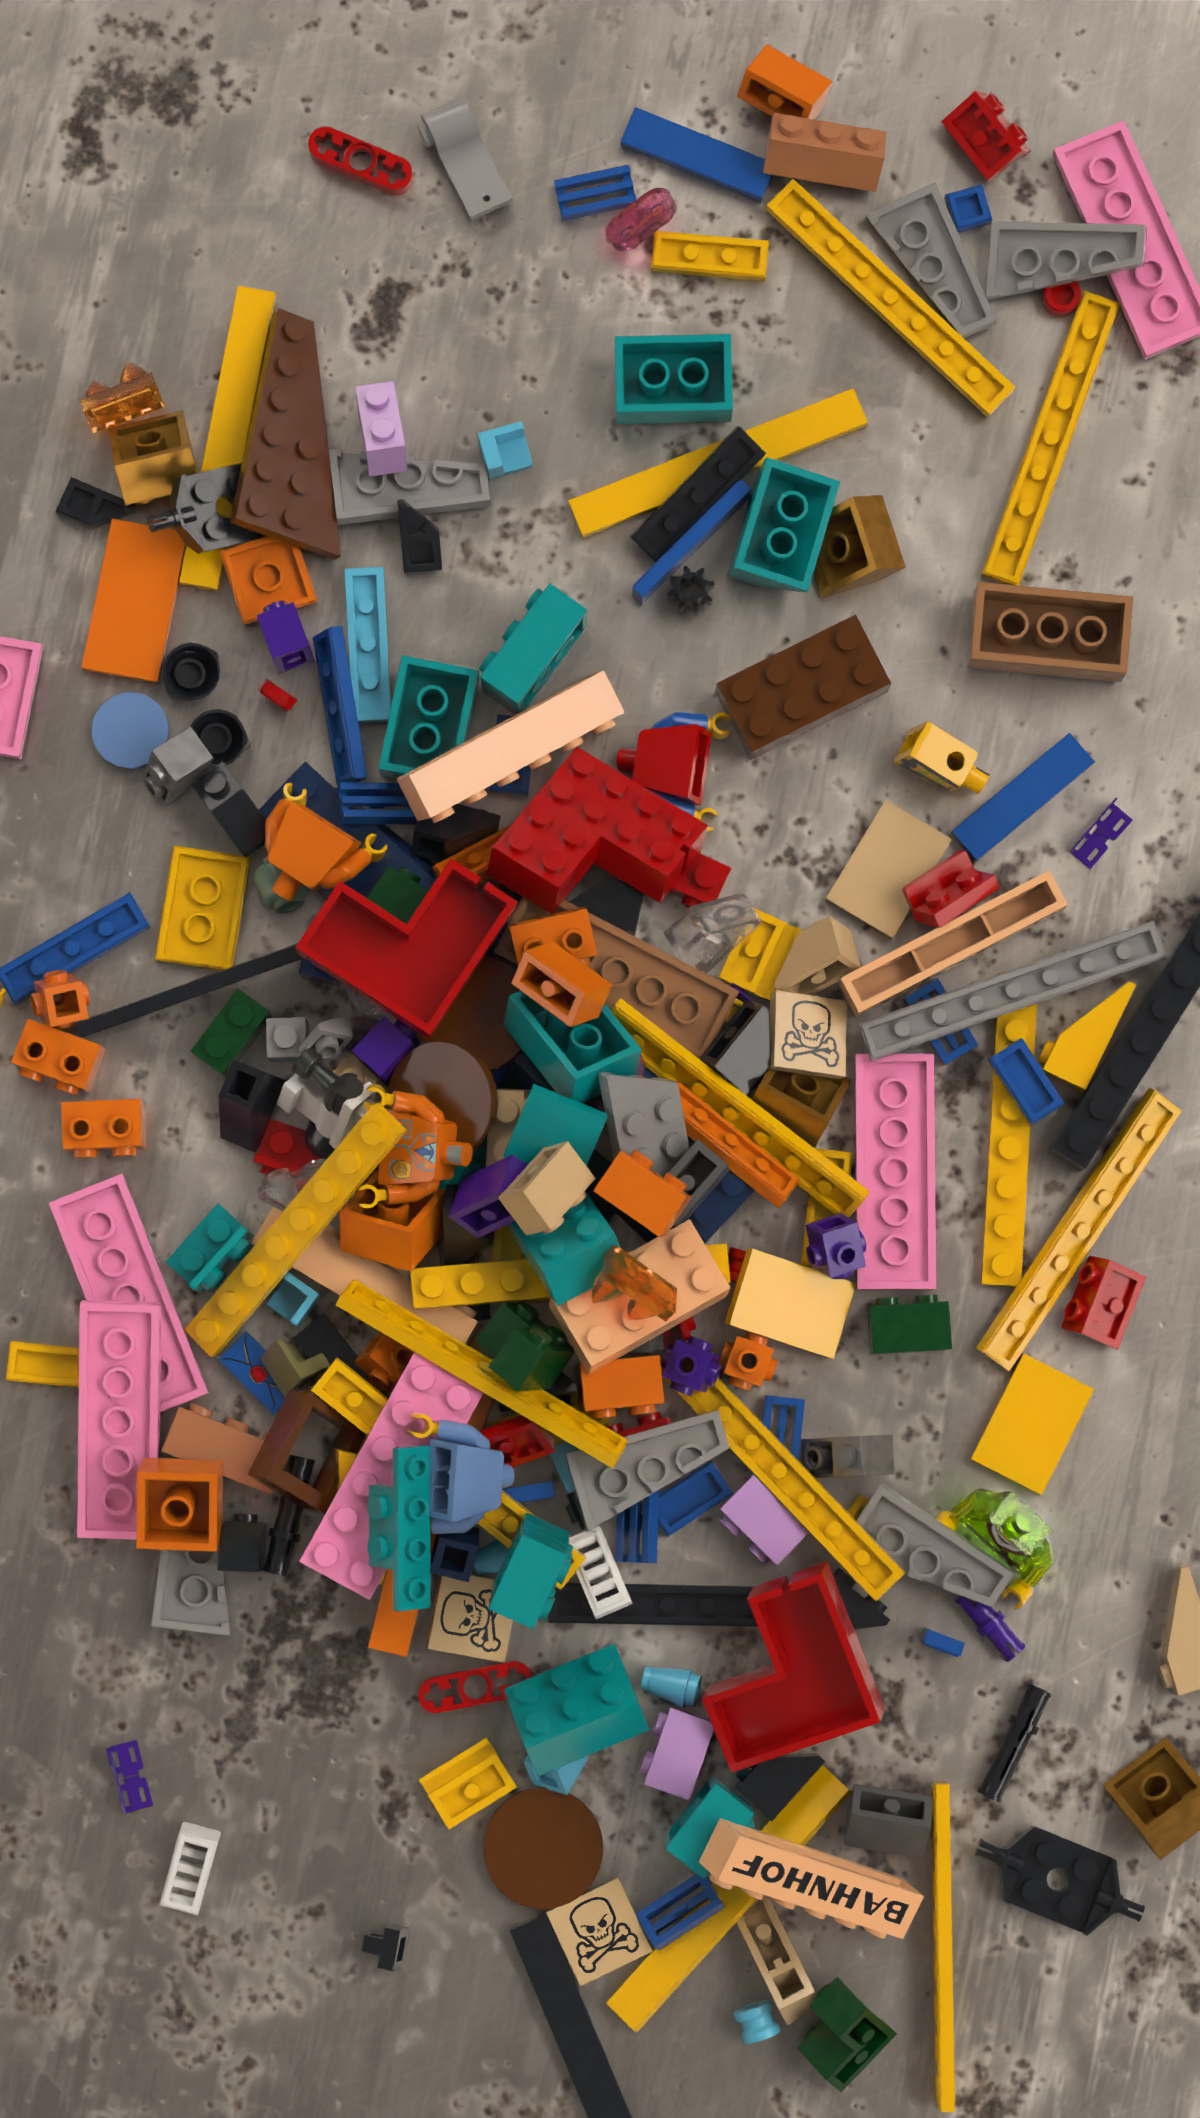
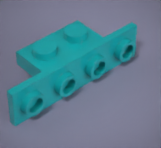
M428 1445L393 1448V1485H369V1500L367 1503L369 1514V1540L367 1544L369 1566L393 1570V1611L430 1608V1446Z

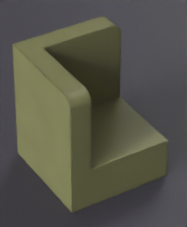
M282 1338L274 1341L260 1358L284 1397L287 1396L289 1390L301 1391L316 1384L331 1366L323 1353L305 1360L294 1343L286 1344Z

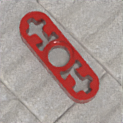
M328 126L315 129L309 136L308 147L310 155L319 165L390 195H402L413 184L412 167L403 157ZM327 138L332 139L333 148L341 152L344 150V145H348L343 154V162H338L340 160L339 153L331 149H327L325 154L320 153L317 143H325ZM357 152H365L371 156L372 162L368 168L356 170L350 165L351 157ZM379 160H383L382 168L388 172L394 173L397 168L402 169V176L405 179H397L395 184L390 183L389 175L381 170H378V177H374L378 169Z
M512 1660L505 1663L502 1662L434 1676L423 1682L418 1692V1698L421 1706L430 1713H443L506 1700L507 1696L504 1688L512 1685L504 1684L498 1686L502 1694L493 1695L494 1684L488 1672L497 1670V1679L507 1677L510 1668H516L519 1674L525 1673L526 1679L532 1677V1672L525 1663ZM472 1675L481 1676L487 1683V1691L480 1698H471L464 1691V1682ZM458 1678L457 1690L463 1702L454 1703V1695L444 1697L440 1706H435L433 1700H426L425 1693L431 1691V1684L438 1683V1687L441 1690L450 1689L453 1687L450 1679Z

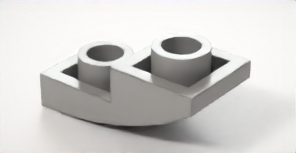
M341 1017L321 1022L300 1045V1054L309 1047H313L323 1056V1059L334 1061L342 1051L353 1053L354 1047L380 1020L364 1017Z

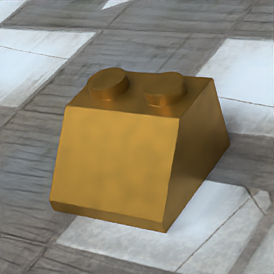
M183 410L108 428L114 467L125 506L134 503L146 504L155 498L171 495L176 478L183 474L188 476L198 473Z
M883 495L853 496L832 508L813 572L821 598L878 582L906 568Z
M768 1069L751 1100L815 1148L852 1080L847 1077L833 1079Z
M1166 1737L1103 1784L1105 1790L1159 1860H1162L1200 1831V1777Z

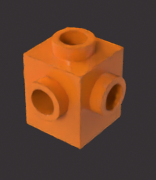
M56 970L45 973L43 980L33 982L35 993L30 994L33 1013L35 1017L40 1016V1020L50 1027L56 1029L75 1026L76 1021L89 1019L87 1005H90L88 988L85 982H82L73 974H67L66 970ZM61 993L60 1000L54 1003L53 995Z
M746 1331L744 1338L736 1336L733 1343L725 1342L718 1364L725 1366L722 1374L730 1377L729 1385L750 1392L752 1385L761 1387L763 1380L771 1382L778 1360L772 1358L774 1349L767 1347L769 1339ZM750 1353L756 1357L757 1362L754 1368L747 1369L742 1365L741 1359L744 1354Z
M378 1332L354 1363L368 1375V1380L373 1386L379 1390L391 1393L414 1351L382 1332Z

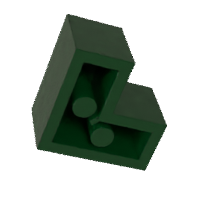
M523 1301L501 1303L476 1342L495 1357L488 1367L517 1392L550 1389L575 1354V1351L567 1343L568 1339L564 1332L552 1325H545L537 1318L539 1315L538 1311Z
M836 1977L831 1983L826 1984L820 1989L817 1994L818 1997L809 2005L823 2021L806 2033L804 2041L797 2049L826 2081L842 2092L897 2033L867 2001L840 1978Z

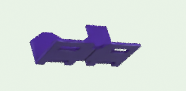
M1117 797L1070 850V853L1089 869L1093 867L1108 849V846L1105 844L1106 840L1109 838L1112 841L1116 840L1133 820L1114 804L1118 799ZM1109 808L1113 810L1104 821L1100 820ZM1122 818L1125 821L1117 831L1113 830L1114 826ZM1097 824L1099 827L1091 835L1089 831ZM1084 837L1088 839L1079 850L1075 849ZM1097 848L1099 852L1089 861L1087 859L1088 856Z
M137 1740L107 1748L110 1767L112 1766L124 1814L153 1806L147 1778H140V1775H136L139 1774L138 1770L144 1767ZM131 1747L134 1748L136 1762H132L129 1751ZM116 1751L121 1766L118 1768L116 1766L113 1752ZM119 1773H122L123 1778H125L124 1785L120 1783ZM140 1787L144 1788L146 1802H142L139 1791ZM125 1790H127L130 1806H126L123 1794Z

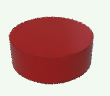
M1077 282L1044 288L1042 293L1044 308L1050 314L1058 317L1072 314L1077 309L1081 300V288Z
M267 678L259 688V692L287 712L291 711L298 701Z

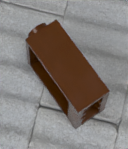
M307 1388L306 1392L289 1390L247 1475L307 1511L326 1514L338 1492V1464L336 1463L335 1448L357 1454L366 1434L312 1392V1388ZM311 1411L340 1428L337 1438L312 1487L282 1469Z

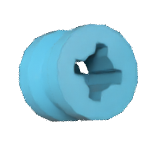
M770 1999L751 2003L733 2012L735 2020L742 2025L743 2032L741 2037L744 2044L756 2043L781 2032L778 2022L772 2018L771 2011L773 2006Z

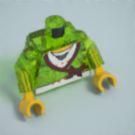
M977 1489L952 1508V1512L941 1511L935 1518L955 1532L959 1527V1522L963 1523L1018 1575L1020 1574L1021 1579L1018 1578L1012 1581L1002 1592V1599L1010 1592L1016 1594L1019 1603L1014 1609L1021 1608L1032 1596V1587H1035L1054 1563V1551L1051 1542L1048 1540L1053 1531L1052 1527L1012 1491L996 1493L987 1489Z

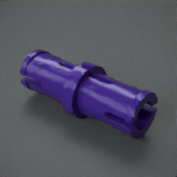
M961 1595L955 1600L978 1626L976 1631L981 1637L987 1636L1005 1658L1006 1662L1016 1657L1006 1645V1642H1009L1018 1654L1026 1647L1025 1643H1022L1003 1621L1005 1616L1000 1610L996 1612L991 1606L974 1601L976 1605H972L966 1597Z

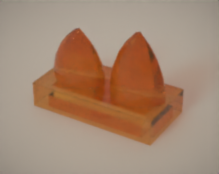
M128 361L122 370L119 385L109 387L104 383L93 380L86 391L85 397L79 399L93 434L165 407L152 372L147 373L140 366Z
M613 1245L604 1254L603 1269L597 1276L592 1288L593 1303L611 1301L626 1294L630 1297L627 1305L629 1320H642L658 1316L666 1322L676 1313L677 1287L617 1245Z

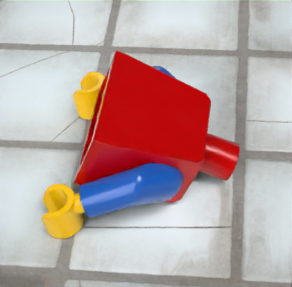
M674 712L654 723L651 729L640 731L637 749L620 748L616 759L617 768L619 771L633 772L632 780L700 821L703 813L717 817L718 813L713 808L696 810L695 805H702L711 738L721 740L730 733L728 730L721 731L717 729L715 722H728L730 716L727 713L719 712L712 719H709L706 714ZM711 827L707 828V832L713 830Z

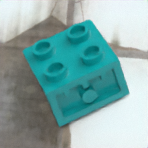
M218 1203L165 1262L189 1283L188 1286L194 1291L201 1294L205 1290L212 1292L227 1276L223 1272L224 1268L232 1260L237 1263L240 1262L252 1249L253 1245L249 1241L254 1235Z

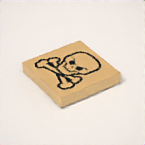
M779 990L772 992L770 997L769 1030L770 1066L768 1069L833 1079L845 1077L847 1001Z
M439 1575L425 1648L505 1663L513 1620L488 1609L495 1579L471 1575L469 1582Z
M619 1877L583 1893L576 1900L566 1905L546 1911L580 1986L653 1951Z

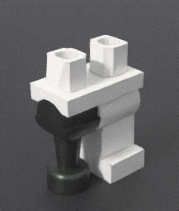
M309 1047L295 1061L292 1067L295 1075L283 1084L277 1105L288 1114L294 1108L299 1110L315 1123L317 1131L322 1136L329 1138V1144L336 1149L368 1111L363 1102L376 1103L373 1101L376 1092L367 1091L366 1088L372 1084L368 1082L363 1087L357 1074L345 1073L338 1076L322 1065L323 1056L313 1047Z

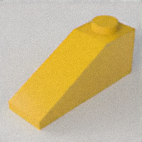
M1129 981L1055 1038L1054 1043L1049 1040L1046 1041L1037 1061L1043 1063L1041 1068L1048 1078L1079 1093L1086 1090L1136 984Z

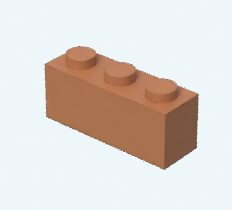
M773 113L765 148L763 173L876 192L885 157L887 132Z
M191 1403L189 1409L184 1407L178 1408L161 1450L162 1452L179 1459L223 1460V1476L270 1495L276 1494L272 1489L247 1475L268 1432H264L263 1437L259 1438L247 1433L250 1425L230 1417L227 1418L225 1424L211 1419L212 1410ZM292 1450L282 1468L283 1470L286 1469Z

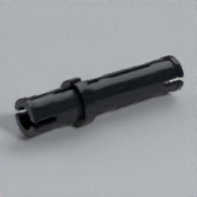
M290 1455L287 1472L309 1485L315 1460ZM282 1495L274 1528L269 1530L268 1536H271V1541L263 1571L288 1577L295 1542L300 1541L301 1535L298 1534L303 1508Z
M1031 1683L1027 1686L1028 1689L1016 1714L1010 1715L1008 1722L1011 1724L995 1754L981 1787L978 1789L979 1793L999 1803L1002 1801L1001 1798L1032 1734L1037 1735L1039 1727L1036 1725L1049 1698L1052 1696L1051 1693Z

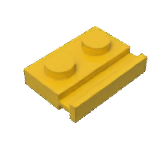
M750 907L718 979L728 984L733 983L739 989L753 995L755 994L770 1002L771 993L776 989L774 983L797 935L802 932V929L793 927L778 918Z
M485 1737L419 1778V1782L424 1787L448 1830L517 1788L516 1783L488 1737Z

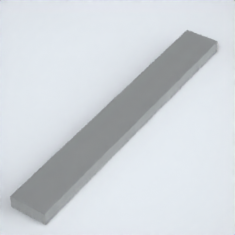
M1151 921L858 1024L872 1062L1167 958L1155 922Z

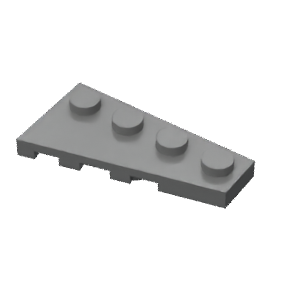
M329 448L338 525L399 518L397 504L399 499H404L422 515L491 506L486 464L438 459L435 462L418 461L415 457L406 456L407 471L369 477L365 452H361V455L343 453L342 449Z

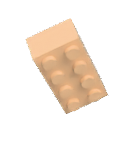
M690 1219L671 1229L666 1237H657L625 1255L629 1270L559 1306L556 1305L552 1297L550 1298L549 1308L588 1375L727 1296L731 1287Z

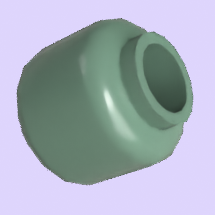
M267 857L262 860L263 865L254 873V882L262 904L279 914L289 913L302 907L305 903L304 899L309 895L310 888L301 884L291 902L277 895L271 889L282 870L267 861Z

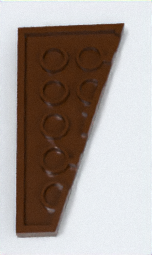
M279 308L272 316L230 523L336 560L341 556L314 321Z

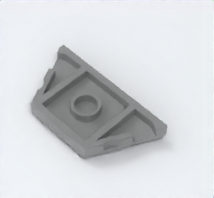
M603 1071L598 1073L604 1111L608 1114L606 1122L613 1160L620 1151H627L631 1154L636 1149L655 1163L651 1169L664 1177L689 1150L678 1083L665 1078L653 1077L649 1079L638 1075H614Z

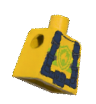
M929 721L910 729L893 761L898 766L946 791H952L960 788L962 785L979 794L990 776L989 773L973 765L978 756L977 751ZM947 759L951 763V769L947 765Z

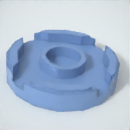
M125 692L114 695L101 704L93 717L91 733L95 748L106 762L118 768L138 770L147 767L152 750L168 741L170 727L165 712L155 700L142 693Z

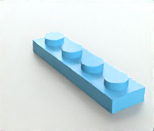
M384 568L345 569L349 665L358 724L388 722L391 710Z

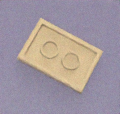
M885 800L825 900L892 940L910 911L902 888L935 867L952 839Z

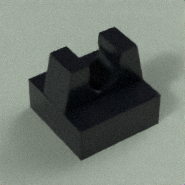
M392 1925L385 1927L384 1935L377 1933L365 1935L362 1951L380 1956L377 1968L390 1971L403 1967L410 1928Z

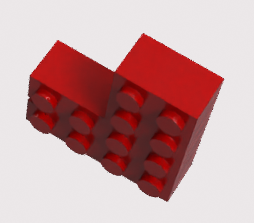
M576 747L492 847L486 875L552 915L593 864L598 865L661 903L679 880L680 874L683 875L700 854L708 825Z
M450 858L407 924L339 881L295 949L298 955L430 1040L515 911L518 901L487 882L481 894L476 890L480 885L481 877Z
M828 1561L794 1572L790 1582L787 1575L754 1586L747 1600L773 1664L709 1685L702 1698L731 1773L880 1723L885 1711L884 1704Z

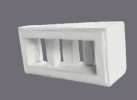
M597 1526L588 1532L584 1531L570 1537L569 1543L586 1556V1560L576 1573L595 1619L633 1604L601 1527ZM603 1558L606 1559L605 1563L584 1571V1566ZM610 1573L613 1576L593 1586L589 1583ZM616 1587L618 1588L619 1593L597 1602L595 1596Z
M189 1822L182 1823L159 1905L194 1915L199 1914L221 1835L220 1831ZM185 1842L192 1843V1844L199 1845V1846H203V1847H206V1848H208V1849H204V1848H201V1847H198V1846H194V1845H191V1844H187V1843H185ZM185 1855L204 1860V1864L200 1865L181 1860V1856ZM177 1871L200 1877L199 1882L176 1876ZM175 1886L196 1892L193 1898L174 1893L172 1888Z

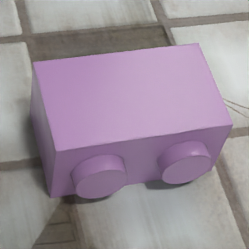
M394 381L355 386L358 417L369 477L407 471L405 442Z
M751 1475L719 1508L725 1514L720 1521L736 1537L743 1532L753 1542L748 1549L764 1565L771 1560L777 1566L809 1533L807 1528L754 1475Z
M669 1706L667 1714L659 1712L652 1732L653 1735L659 1737L654 1752L646 1750L639 1773L645 1774L644 1784L690 1800L714 1731L711 1721L673 1706Z

